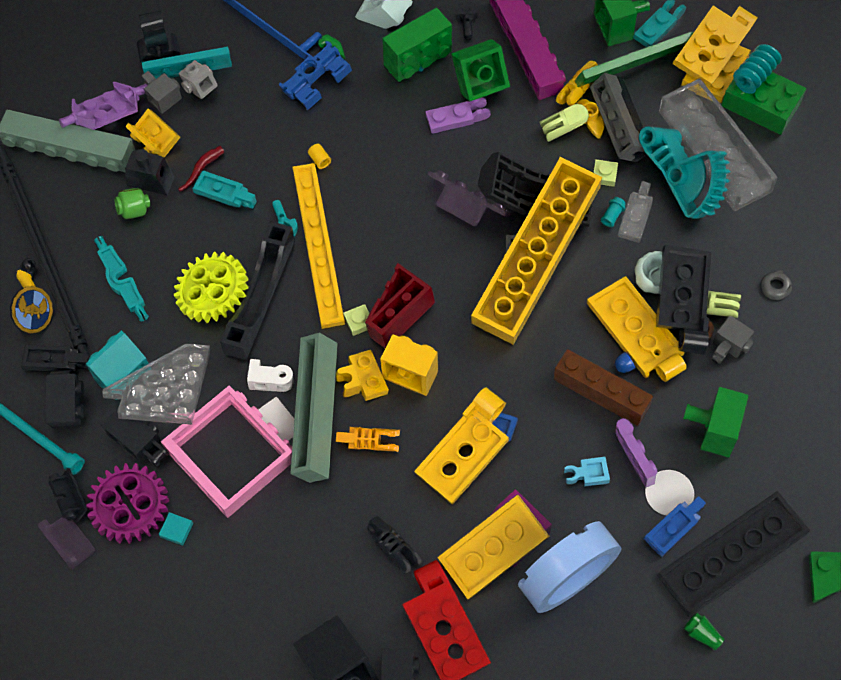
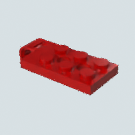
M434 560L414 570V576L423 594L402 604L439 679L461 680L491 664L439 562ZM440 621L448 622L451 627L450 633L440 635L436 631V624ZM453 644L459 645L463 650V655L459 659H453L448 654V648Z

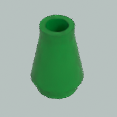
M695 613L684 627L688 632V636L704 643L713 650H717L725 639L718 633L705 615L701 616Z

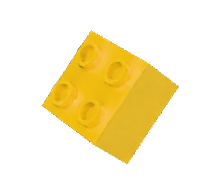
M392 334L381 357L382 376L387 381L427 396L438 373V352L429 345H419L406 336L399 337Z

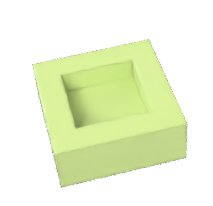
M595 161L594 173L602 177L601 185L615 186L617 162Z
M365 304L343 313L353 336L367 331L365 321L369 316V311Z

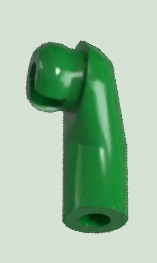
M323 35L318 40V45L323 49L326 47L325 42L329 41L333 47L339 50L341 58L345 59L341 42L330 35Z

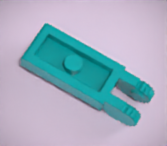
M667 0L663 7H660L634 33L633 39L645 47L657 44L677 24V20L684 14L686 6L680 5L672 15L669 11L676 1Z

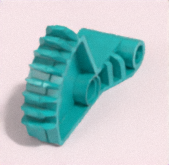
M650 126L644 127L640 131L639 141L645 153L662 171L685 216L698 219L706 215L712 216L716 214L714 209L720 208L719 201L725 199L722 193L728 191L725 183L730 182L726 178V174L731 172L726 169V165L730 162L724 160L728 153L725 151H705L688 158L684 147L681 146L682 135L678 130ZM710 159V187L705 199L697 208L693 201L704 188L706 182L704 161Z

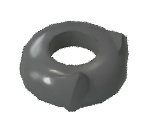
M780 269L764 276L761 281V289L766 297L772 300H782L792 292V283L790 278ZM778 279L782 281L784 286L781 289H774L770 282Z

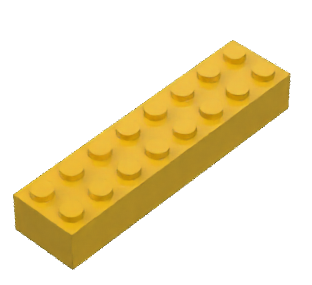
M562 157L559 158L471 315V323L514 345L598 193L602 181L601 176Z

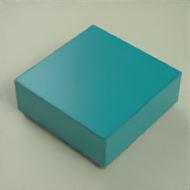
M169 512L159 536L183 546L193 522Z

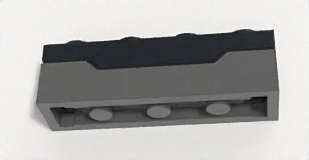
M604 73L590 86L619 159L638 162L647 155L639 141V134L643 129V125L623 78Z

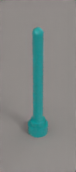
M0 403V415L60 459L64 470L70 468L72 474L75 475L82 469L85 460L77 453H67Z

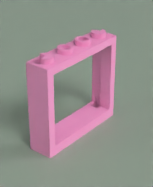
M230 386L225 388L161 441L163 447L169 452L173 460L227 518L285 470L292 460V446L287 439L282 441L277 435L279 433L270 422L266 424L261 419L263 416L255 406L250 407L246 403L247 399L243 393H240L238 390L235 392ZM232 404L281 456L228 500L180 447Z

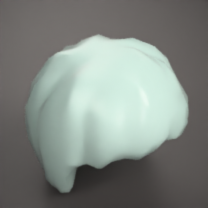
M661 251L647 253L638 260L635 266L636 284L644 292L659 294Z

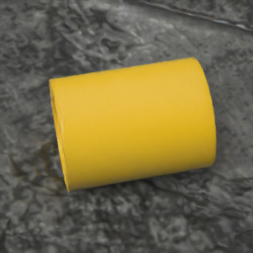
M314 144L309 148L308 154L319 169H323L331 163V158L321 144Z

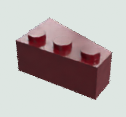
M399 263L394 268L395 272L391 280L387 281L381 298L377 299L365 321L370 338L385 349L392 334L399 337L403 335L435 303L432 287Z

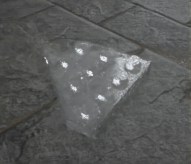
M184 344L107 386L102 391L103 398L121 399L117 411L119 419L192 425L210 355V345Z

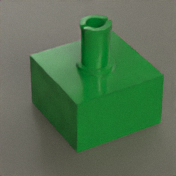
M595 0L593 14L608 47L633 40L637 14L650 11V4L647 0H636L633 2L631 0Z
M490 39L451 53L460 92L467 100L473 101L510 87L502 47L494 40Z
M719 387L709 410L687 404L683 419L704 424V427H706L701 450L730 457L738 440L749 395Z

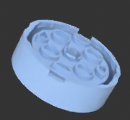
M597 521L586 525L583 528L585 530L584 533L581 532L576 535L573 532L543 554L525 572L528 578L526 580L524 578L521 579L518 587L538 613L549 611L573 597L601 575L618 557L622 548L602 522Z

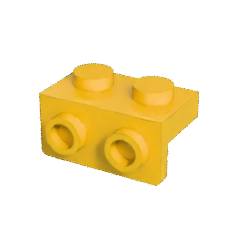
M150 109L146 110L135 126L130 123L126 125V128L131 131L130 136L135 141L142 142L145 145L144 149L148 153L157 154L164 158L180 139V136Z

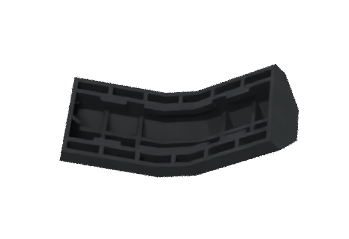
M495 152L491 154L480 169L478 187L486 198L527 216L550 174L533 170L501 152ZM593 202L580 226L589 227Z

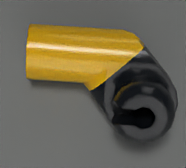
M31 258L24 259L17 271V279L23 288L35 286L32 276L35 272L36 263Z

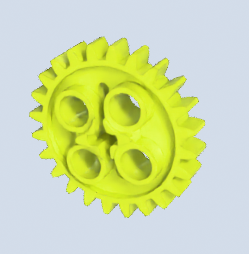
M213 252L211 258L205 253L203 260L196 257V264L193 265L189 262L188 266L190 269H182L181 271L184 276L177 277L180 284L174 286L177 291L174 294V297L177 299L176 304L184 315H187L190 320L195 318L197 322L204 319L206 323H209L211 317L217 322L219 315L222 314L224 318L227 317L226 311L229 310L234 313V304L241 305L238 299L246 297L243 290L249 288L245 283L249 279L246 276L247 272L238 259L235 260L232 255L227 257L224 252L220 256Z

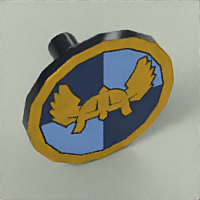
M31 286L17 291L10 304V317L17 329L26 333H38L45 329L51 321L53 313L52 302L49 295L43 289Z

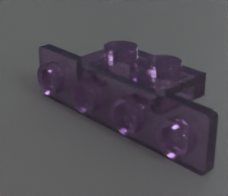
M439 169L436 172L429 170L427 175L445 184L436 206L477 227L486 207L505 217H510L512 214L506 210L507 207L497 202L492 203L488 201L482 192L478 190L475 193L467 189L469 185L464 182L449 180V174Z

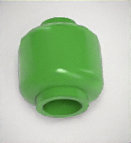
M140 188L121 190L118 193V197H115L117 214H121L124 219L142 217L146 214V209L150 207L148 194H144Z

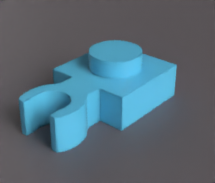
M605 457L584 459L580 461L581 467L570 465L564 468V473L572 472L575 475L573 478H566L567 484H574L578 480H583L585 487L610 482Z

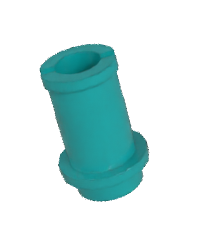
M619 197L609 200V207L600 219L607 227H614L620 213L626 209L625 201Z

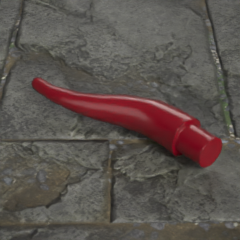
M218 146L203 154L195 164L190 178L178 190L183 191L193 184L206 165L225 153L223 148Z

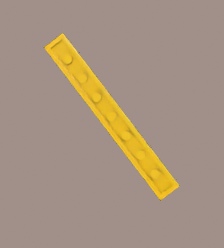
M315 163L294 166L293 172L321 327L324 329L345 325Z

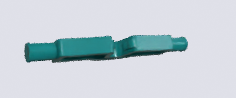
M99 236L100 242L98 238H95L94 242L99 248L97 253L106 268V279L110 288L122 296L130 312L135 311L139 321H144L142 315L147 320L149 316L143 308L145 303L136 287L134 279L129 277L118 280L119 277L127 272L124 262L117 255L113 246L106 244L103 236Z

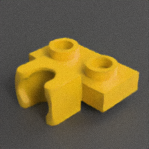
M371 350L349 356L348 362L350 365L339 368L336 372L337 382H349L344 385L343 397L359 394L361 391L365 401L388 394L389 389Z

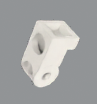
M250 359L247 378L249 390L286 392L294 385L293 371L286 365H279L277 367L261 366L260 360Z

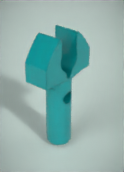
M280 200L273 201L272 206L278 218V223L292 227L295 237L298 231L296 219L290 220L287 218Z

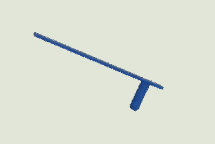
M223 0L304 60L310 56L307 51L322 38L319 32H315L298 46L236 0Z

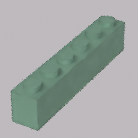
M8 109L0 123V139L6 146H17L30 152L38 151L51 157L59 156L72 162L80 161L93 167L101 166L114 172H125L131 153L135 150L132 139L72 124L62 128L59 121Z
M321 333L302 337L300 341L290 474L309 483L329 479L337 342Z

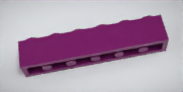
M489 0L538 100L559 94L564 87L566 77L563 70H559L555 54L550 53L548 41L545 36L542 37L538 21L533 20L529 4H525L524 0Z

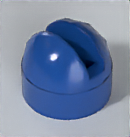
M627 352L622 353L616 358L615 366L619 372L627 373L635 369V365Z

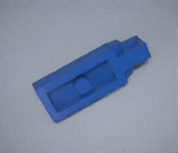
M698 496L690 505L685 501L682 504H678L644 537V540L663 557L698 523L701 517L697 513L704 507L706 502Z

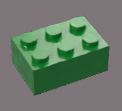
M436 7L383 37L384 66L400 82L405 78H410L415 72L419 71L421 66L427 68L436 60L446 57L452 52V24Z
M771 72L766 80L761 83V86L756 89V92L748 94L740 90L733 79L725 92L722 107L782 135L799 108L807 88Z

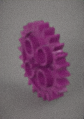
M125 463L123 470L120 471L116 465L114 466L115 473L111 474L106 470L107 478L97 477L100 483L99 486L91 485L95 494L87 495L89 500L92 501L86 504L87 509L91 511L87 515L90 520H94L91 523L95 529L99 528L98 532L101 536L106 534L109 541L116 537V541L120 544L125 537L127 542L131 544L132 537L136 536L140 542L142 533L150 537L149 529L151 527L156 530L159 529L156 524L157 520L165 521L161 512H168L167 506L164 505L169 502V498L165 496L168 491L165 486H162L164 484L162 479L157 478L155 471L149 473L147 466H144L140 471L137 463L134 464L132 469ZM137 483L135 489L127 490L130 484ZM117 486L122 489L140 516L139 520L134 518L116 491ZM110 497H116L112 504H106ZM144 502H150V506L148 508L143 510L140 509V506ZM129 516L126 523H118L121 517Z

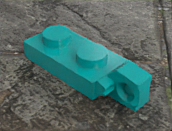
M206 171L201 172L192 188L195 194L233 207H240L242 205L253 209L257 202L255 194L249 193L248 189L243 187V184Z

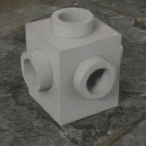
M195 60L179 73L183 81L181 85L184 90L189 94L192 92L201 99L218 86L211 69L206 64L202 65Z

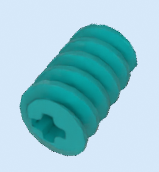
M761 44L757 46L750 56L745 59L744 63L734 72V81L739 89L748 94L756 92L761 83L781 63V54L770 45Z

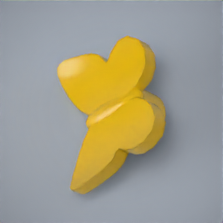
M587 99L579 100L577 104L585 106L589 113L585 124L595 137L601 138L605 125L597 104Z

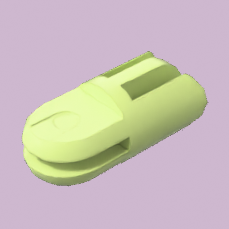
M574 104L539 123L543 127L542 129L547 141L550 142L585 124L589 113L585 106Z
M708 291L707 314L724 317L731 315L734 318H738L737 310L740 307L738 302L741 300V295Z

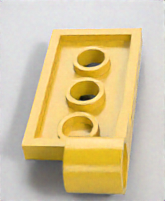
M712 6L673 64L710 88L758 17L741 6L738 7L732 17ZM709 39L717 40L719 46L711 45ZM698 55H705L708 58V61H701Z
M487 387L483 388L462 413L463 417L414 471L416 475L452 505L509 441V437L492 424L503 411L506 402ZM464 445H469L473 448L472 454L468 457H463L459 454L460 448ZM449 463L457 467L456 472L450 476L443 473L444 466Z

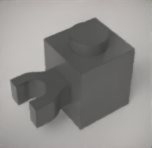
M149 71L141 76L148 85L144 88L148 102L161 114L182 99L179 90L181 87L174 78L170 79L164 73L155 79Z
M730 315L716 333L713 343L718 345V348L715 350L712 359L720 364L728 353L735 358H738L742 352L746 354L754 343L751 339L755 331Z

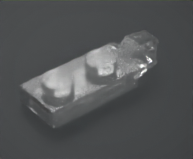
M642 181L639 192L630 194L618 237L640 243L653 202V197L648 196L651 183Z

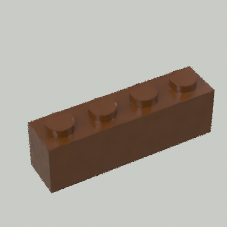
M568 349L555 367V381L618 416L626 418L636 426L640 425L651 406L653 395Z

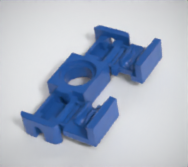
M329 41L325 42L326 47L314 57L310 55L295 68L296 73L284 84L279 83L281 90L289 98H297L304 104L307 110L322 98L316 88L313 90L310 87L323 73L330 70L333 72L332 76L335 78V81L339 83L352 71L350 64L341 58L339 50L333 47ZM315 67L314 72L310 74L305 73L307 68Z

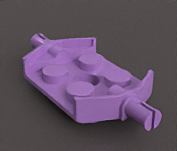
M113 82L114 90L105 92L103 95L86 100L78 105L75 103V99H72V113L64 118H60L59 123L62 128L75 123L76 125L95 130L138 112L139 96L145 94L144 88L148 85L145 83L139 87L132 88L125 84Z

